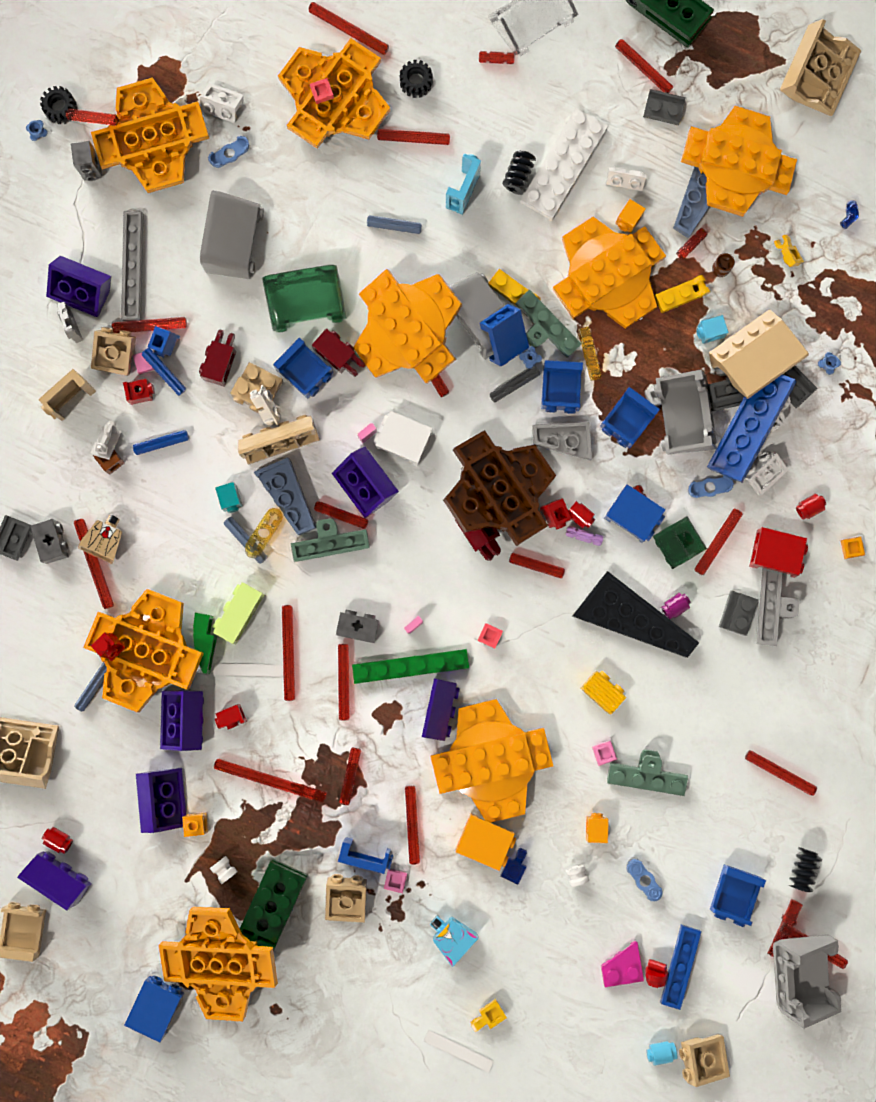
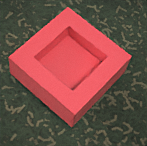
M327 78L310 84L316 104L334 99Z
M485 623L477 641L495 649L503 631Z

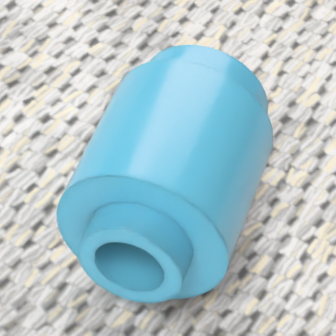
M665 1041L650 1044L649 1049L646 1050L648 1061L652 1062L654 1066L671 1063L678 1058L674 1042L669 1043Z

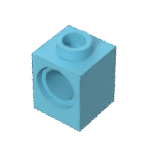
M723 315L701 321L696 329L697 336L702 340L703 344L725 338L728 334Z

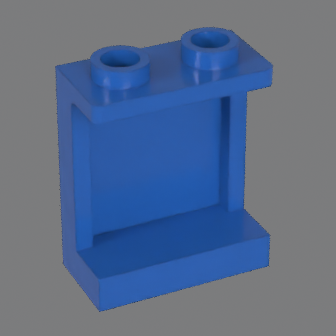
M507 304L480 322L481 329L489 334L493 355L489 357L491 362L503 366L529 348L520 309Z
M298 338L273 364L274 368L307 399L310 396L314 397L319 392V387L323 383H328L334 373L333 369L312 352L301 338Z
M545 360L543 365L541 409H545L549 413L563 410L567 414H574L580 410L583 363Z
M629 387L601 423L600 427L604 434L609 437L612 435L617 439L619 445L630 449L660 409Z
M627 484L604 519L608 522H614L638 538L639 542L643 543L645 540L649 541L655 533L653 528L656 524L659 526L665 518L663 513L666 509Z
M345 837L338 862L385 874L386 869L390 870L393 855L390 854L391 849L387 848L384 859L350 851L353 839Z
M724 864L710 910L715 913L714 916L721 920L726 921V918L734 920V924L745 927V924L752 926V921H750L760 887L764 888L766 880L760 876Z
M149 976L144 981L124 1026L160 1043L167 1033V1028L184 992L177 985L164 983L163 979L158 976Z

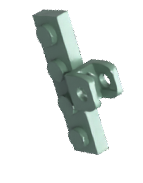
M530 289L515 303L534 323L526 332L530 346L537 348L549 339L568 358L581 345L577 338Z
M333 518L317 522V539L291 543L294 562L370 548L366 529L338 534L337 524ZM326 523L330 525V529L327 531L324 529V524Z
M644 749L640 755L639 767L610 762L607 776L608 784L685 796L688 776L661 771L662 760L658 751Z

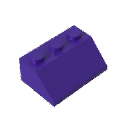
M60 255L49 264L46 297L60 303L65 302L72 308L98 317L110 293L112 276Z
M366 447L350 453L331 473L364 518L369 517L384 506L399 492Z
M434 678L422 732L423 738L445 741L446 737H450L452 726H449L448 723L450 718H454L456 709L452 704L454 699H458L460 688L456 687L457 683Z
M162 691L160 749L176 751L202 750V724L204 721L203 691Z
M182 768L136 773L141 833H157L182 828V817L186 815Z
M48 851L40 852L22 870L17 878L66 911L79 904L92 884L88 881V877L71 870L72 867L69 864L57 861L54 854Z

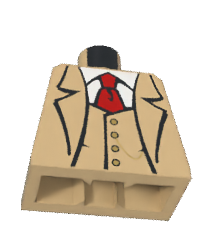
M109 515L105 523L97 520L80 541L78 549L113 564L122 531L116 528L120 519Z

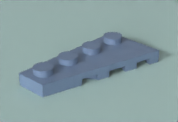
M695 166L673 229L687 238L690 237L710 207L707 206L705 185L707 178Z
M287 457L254 472L297 535H302L317 528L290 458Z

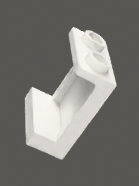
M390 411L389 415H385L381 425L384 427L381 433L378 432L375 437L376 449L390 452L418 466L433 433V428Z

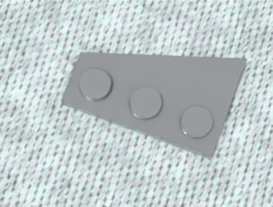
M590 422L532 425L533 445L592 460Z

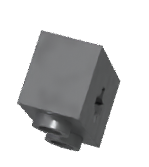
M90 141L71 143L73 165L81 177L87 181H95L97 178H102V170L97 153Z
M50 519L30 526L41 563L48 564L68 558L67 552H69V547L63 539L64 529L61 523Z
M345 610V613L340 612L336 630L337 636L375 643L379 620L375 619V615L364 614V617L357 616V612ZM360 621V624L363 625V629L359 628V630L356 631V628L353 627V623L357 624V622Z

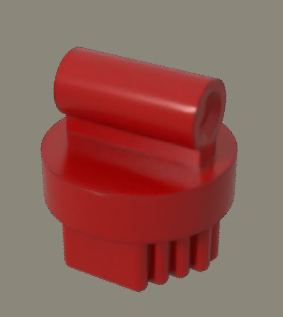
M649 959L645 970L646 981L649 986L660 988L666 985L668 978L667 964Z

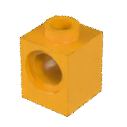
M629 199L615 224L618 225L620 230L631 233L643 216L646 208Z
M207 812L187 814L182 817L184 837L208 833Z
M591 813V816H586V841L589 843H608V818L603 817L602 813Z

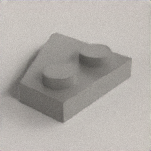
M65 302L57 304L59 310L57 314L63 324L67 337L76 343L83 341L70 307Z

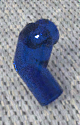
M850 200L846 203V217L840 222L841 227L847 229L859 217L858 205L855 200Z

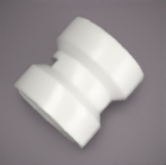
M226 856L210 868L213 873L218 875V880L221 884L238 872L235 867L230 866L229 859Z

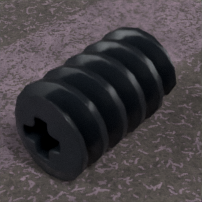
M521 150L514 152L510 162L511 165H509L508 172H506L502 183L510 192L518 195L524 193L521 188H526L525 182L529 180L527 175H530L532 172L529 168L534 167L531 161H536L533 154Z
M798 847L803 854H796V857L801 861L794 862L798 870L791 871L796 877L789 878L794 885L788 886L804 892H813L809 885H815L816 882L811 877L818 876L813 869H820V866L815 862H822V858L816 852Z

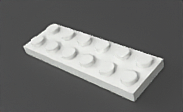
M576 108L521 198L520 203L552 221L608 126Z

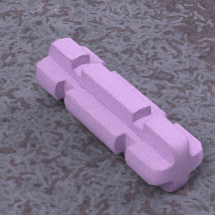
M568 526L566 530V536L576 537L575 539L587 543L593 542L597 546H600L603 542L602 535H593L592 532L582 529L577 530L572 526Z

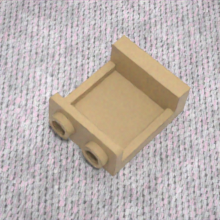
M72 369L38 400L43 404L41 408L47 415H50L53 419L58 418L63 421L65 418L59 413V410L81 390H84L90 396L96 390L84 377Z
M9 902L8 905L1 908V912L4 915L0 934V958L33 962L40 955L46 909H40L39 905L24 907L20 906L21 903Z

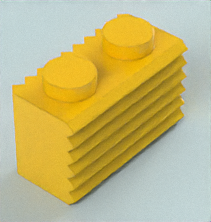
M595 671L580 689L611 715L626 699V696L623 695L625 691L618 684L613 686L609 682L611 678L606 673Z

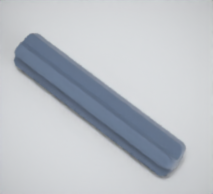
M372 215L367 217L368 227L415 234L421 233L422 224L418 222Z
M229 517L224 521L225 527L259 564L267 559V555L233 517Z
M104 662L75 703L74 707L82 712L86 709L104 682V673L107 671Z

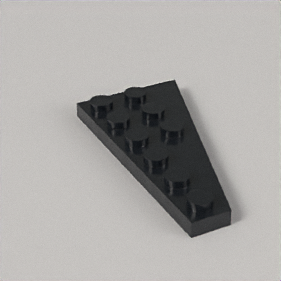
M606 571L572 615L574 618L688 658L699 644L696 639L608 571Z

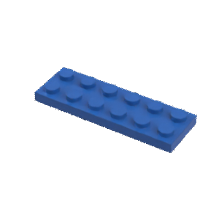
M782 374L749 399L744 396L707 466L708 469L743 483L796 384L795 379Z

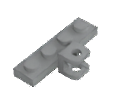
M762 568L756 644L777 646L779 618L798 616L799 601L794 598L781 597L783 573ZM787 605L791 606V612L787 610Z

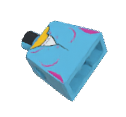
M436 916L430 923L437 931L433 936V941L452 967L479 939L475 931L454 917H450L445 923L439 916Z

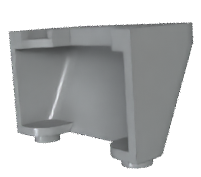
M211 191L200 251V263L206 273L250 279L251 273H254L255 262H252L251 252L256 223H259L264 217V208L260 204L220 191Z
M476 272L449 287L463 304L456 317L474 339L475 345H478L481 349L479 353L486 360L493 354L489 334L481 329L480 322L503 308L504 304L487 284L486 276L483 273L479 274Z
M702 370L656 378L654 392L656 396L659 395L662 403L666 436L664 440H661V444L666 454L717 449L712 407L707 387L708 380Z
M830 935L781 939L773 944L777 1006L784 1015L803 1029L841 1012V997L838 992L829 987L828 955H836L839 948L838 940Z

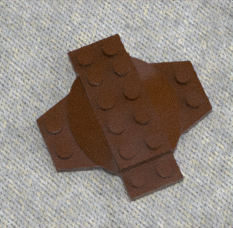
M484 430L454 447L453 452L463 467L461 468L460 480L443 501L464 533L493 527L502 530V532L506 531L514 544L518 546L548 526L538 511V498L554 480L556 474L535 444L506 451L502 447L495 446Z

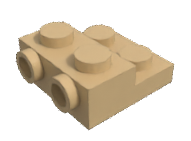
M101 327V330L94 331L91 369L126 376L130 375L131 359L135 352L136 337L131 336L129 331H120V334L114 333L113 329L108 327Z
M249 362L242 376L237 379L230 394L235 402L241 405L246 403L250 405L249 408L259 413V410L263 409V407L256 409L250 399V393L253 390L259 392L261 385H264L266 390L270 391L272 399H274L283 379Z
M334 874L328 877L326 884L325 920L365 923L367 879H363L360 875L343 878L341 874Z
M717 1034L704 1039L697 1037L681 1042L682 1048L679 1049V1055L685 1065L682 1074L688 1084L699 1087L730 1077L723 1035Z

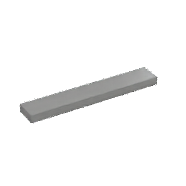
M142 211L123 212L121 320L123 322H141L144 213Z

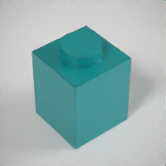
M234 482L215 487L221 509L224 512L233 513L243 506L237 485Z

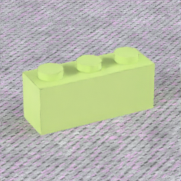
M243 582L235 587L232 593L234 595L233 599L225 604L222 618H218L213 625L215 629L213 631L214 634L235 645L265 595Z

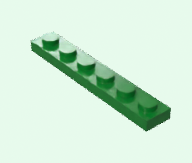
M467 649L352 665L354 684L469 668Z

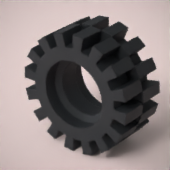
M413 60V64L408 61L407 66L404 64L402 66L403 70H400V87L404 93L407 92V96L410 97L412 94L413 98H416V95H419V98H421L422 93L427 95V90H431L433 84L432 70L430 67L428 68L427 63L423 65L422 60L417 63V60ZM413 74H420L423 77V81L420 84H412L409 81V77Z
M53 86L54 90L48 88L49 92L46 93L44 91L43 95L45 97L41 96L40 98L42 101L40 102L41 109L53 123L61 124V121L66 124V119L71 121V115H76L77 103L68 89L65 88L64 90L62 86H59V89L57 86ZM64 100L65 106L61 110H53L52 106L56 101Z

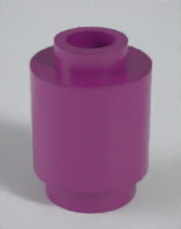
M677 593L664 602L661 609L667 618L675 619L690 609L689 604L691 601L686 594Z

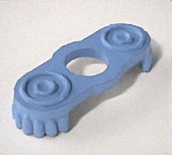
M237 136V140L233 143L224 145L216 153L211 152L209 154L208 160L213 167L220 168L227 163L236 161L239 156L248 151L249 141L245 136ZM233 149L235 154L233 157L227 158L224 155L225 151Z
M726 476L716 479L707 478L701 482H692L689 485L688 493L693 498L713 497L716 494L731 491L734 483L731 478ZM708 482L715 485V490L712 493L705 491V484Z
M631 859L626 869L634 878L637 887L645 893L648 900H660L662 888L656 883L653 874L647 871L641 861ZM644 875L649 876L651 879V883L647 887L640 884V878Z

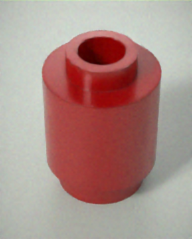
M814 494L799 502V505L796 506V511L801 519H810L825 510L826 501L823 496Z
M577 501L568 510L572 520L582 529L585 526L589 528L596 520L593 518L595 514L584 504H579Z
M55 827L48 828L41 838L44 840L43 845L57 853L66 854L73 843L68 834Z

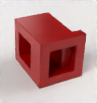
M147 379L123 382L126 401L131 405L153 400L152 394H155L154 386ZM142 388L140 392H136V389Z
M563 498L539 507L540 511H543L549 528L555 527L556 530L566 526L565 522L572 519Z
M104 632L91 645L100 657L108 658L110 661H113L126 649L114 634Z
M240 704L215 713L217 717L215 718V723L218 729L227 727L229 730L238 726V721L241 724L247 722Z

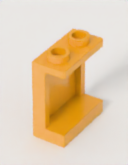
M470 813L455 850L456 853L500 871L501 866L505 867L509 856L506 855L508 849H512L515 844V833Z

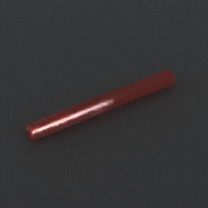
M216 759L214 763L215 770L315 801L324 802L326 792L231 762Z

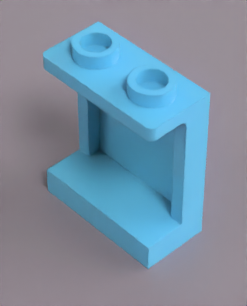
M463 154L462 172L467 175L460 191L448 187L446 192L447 209L463 215L480 177L481 160L477 156Z

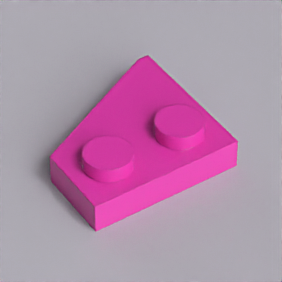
M633 941L630 943V946L622 952H618L611 960H607L601 965L604 987L644 981L637 941Z

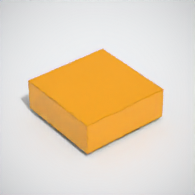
M861 537L841 540L844 559L865 555Z

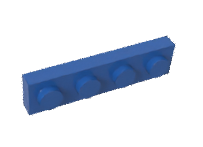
M682 924L680 926L668 970V978L660 1000L662 1005L681 1010L701 936V931Z

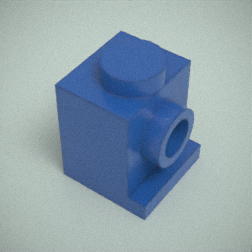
M155 326L148 348L153 349L156 355L163 358L165 354L171 356L177 339H180V336Z

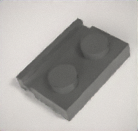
M650 89L643 117L679 126L686 97Z
M793 366L783 374L796 380V384L789 395L790 403L795 408L799 407L818 389L796 366Z
M730 380L707 384L712 411L740 406L744 395L732 385Z
M5 515L0 526V554L18 561L31 532V525Z
M730 591L719 627L747 636L759 599Z

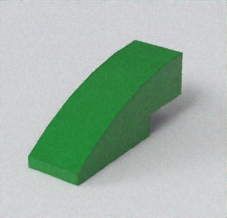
M195 613L193 623L195 650L204 653L199 664L202 673L210 674L217 636L210 635L213 616Z

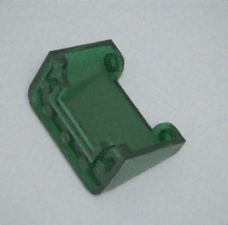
M336 265L267 275L262 278L273 331L285 332L291 326V323L326 317L328 320H332V323H339L343 319H347L340 276Z

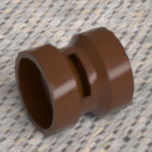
M728 253L720 254L712 265L713 273L718 277L727 276L735 265L733 256Z

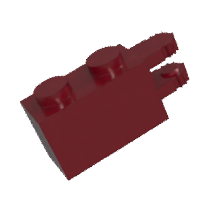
M326 328L312 344L313 350L341 374L346 370L356 377L358 373L350 366L351 362L354 361L361 368L366 366L365 363L356 356L355 348L350 343H343L338 333L334 330L330 332Z
M220 329L215 340H212L211 344L206 348V359L200 365L199 374L204 381L225 387L236 355V350L232 347L235 334L230 333L226 344H222L224 330Z
M458 524L474 551L479 550L485 560L491 561L494 555L498 556L501 549L495 540L500 536L497 529L489 527L464 533Z

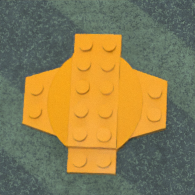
M352 38L349 39L341 52L333 53L332 56L328 57L322 56L320 52L299 47L278 75L279 81L295 100L297 112L286 125L287 129L317 149L326 137L342 132L369 140L390 112V106L379 92L373 88L371 75L381 63V58ZM327 78L334 99L316 104L310 84Z
M153 77L117 87L116 119L110 122L109 127L91 132L100 167L106 169L121 165L133 171L147 193L184 183L186 154L193 147V143L210 139L199 102L183 106L170 103Z
M734 106L721 126L711 128L709 132L691 126L681 162L698 167L700 173L705 174L707 178L705 184L707 206L743 217L759 193H765L768 190L784 195L789 193L797 159L782 155V150L777 149L773 143L770 116Z
M591 217L562 236L570 267L568 277L553 286L552 289L573 319L588 309L593 311L603 310L607 313V316L626 329L657 308L649 277L651 267L665 259L666 255L645 226L634 234L626 235L615 233L595 217Z
M386 269L359 293L368 306L369 312L368 323L355 343L354 348L374 377L383 376L403 367L415 369L423 381L428 384L457 360L445 345L447 339L445 335L448 325H451L463 304L440 274L409 285L399 284L392 273Z
M146 589L131 607L132 610L127 614L114 618L102 612H97L83 648L95 652L91 645L104 632L114 634L126 647L113 661L101 657L102 662L107 667V671L104 673L103 699L140 713L154 694L169 684H174L186 690L190 689L204 653L186 645L182 635L184 603Z
M497 699L459 708L457 736L450 750L430 756L439 793L460 790L463 794L471 797L485 821L490 823L524 815L526 810L527 783L535 771L553 767L544 728L524 732L522 729L514 726Z
M192 907L189 910L185 931L187 934L180 942L162 941L158 945L164 981L182 982L187 988L189 986L194 988L198 994L196 1000L206 1019L243 1022L247 1014L251 992L256 987L275 988L278 984L273 947L258 946L256 941H250L242 935L230 908Z

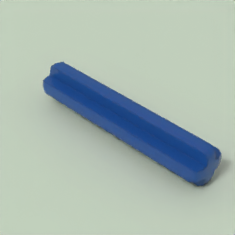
M150 348L145 349L142 352L144 359L178 396L183 394L186 387Z
M186 430L134 444L133 451L136 455L188 441L189 436Z

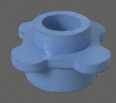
M41 120L31 121L26 126L32 141H37L38 138L46 137L48 134Z
M532 346L526 352L519 355V359L523 360L528 369L542 360L541 355H538Z
M827 352L823 360L818 361V366L826 370L828 375L833 374L834 369L841 365V361L831 352Z

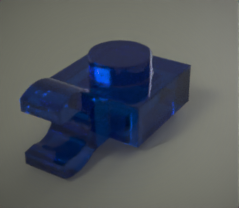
M519 847L515 858H508L500 877L518 885L526 869V865L522 864L526 857L527 850Z

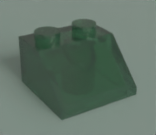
M688 516L653 536L657 547L660 548L666 562L672 569L707 549Z

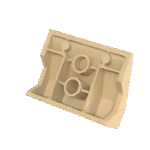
M822 19L808 25L780 91L798 103L832 116L861 50L847 38L834 37L824 28L826 21Z
M769 309L710 351L709 356L711 367H719L728 376L732 385L749 399L809 356V353L784 321Z
M302 415L297 417L296 421L290 423L289 421L279 423L278 427L272 429L267 427L261 429V433L255 435L249 433L242 436L243 439L238 440V453L243 459H246L249 465L320 440L312 417Z
M0 717V782L46 789L52 770L59 726Z

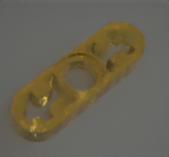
M579 328V339L589 378L591 381L601 379L600 367L590 328Z
M269 509L245 545V553L248 557L257 558L262 554L282 522L283 514L279 509ZM276 514L278 520L275 519L271 526L268 525L271 518L269 515L273 516ZM265 528L269 531V536L262 538L259 536L258 531ZM258 540V541H259V544H258V546H257L258 552H257V551H254L253 553L250 552V549H251V548H250L249 546L253 547V546L255 545L256 541Z

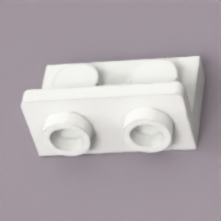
M209 83L200 96V108L204 113L234 123L236 121V112L243 102L244 95Z
M765 451L752 464L745 480H748L758 495H762L788 471V468L777 453Z

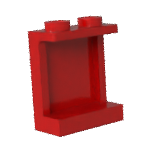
M761 527L756 532L749 567L756 569L762 567L790 574V577L795 578L802 574L804 570V563L802 561L803 556L808 551L807 538Z

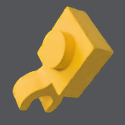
M788 235L782 236L784 239L783 245L780 240L774 241L778 249H783L781 250L783 260L789 267L799 266L804 262L796 246L792 245Z
M495 999L479 1010L482 1016L473 1019L470 1023L474 1031L477 1032L485 1025L492 1029L507 1017Z

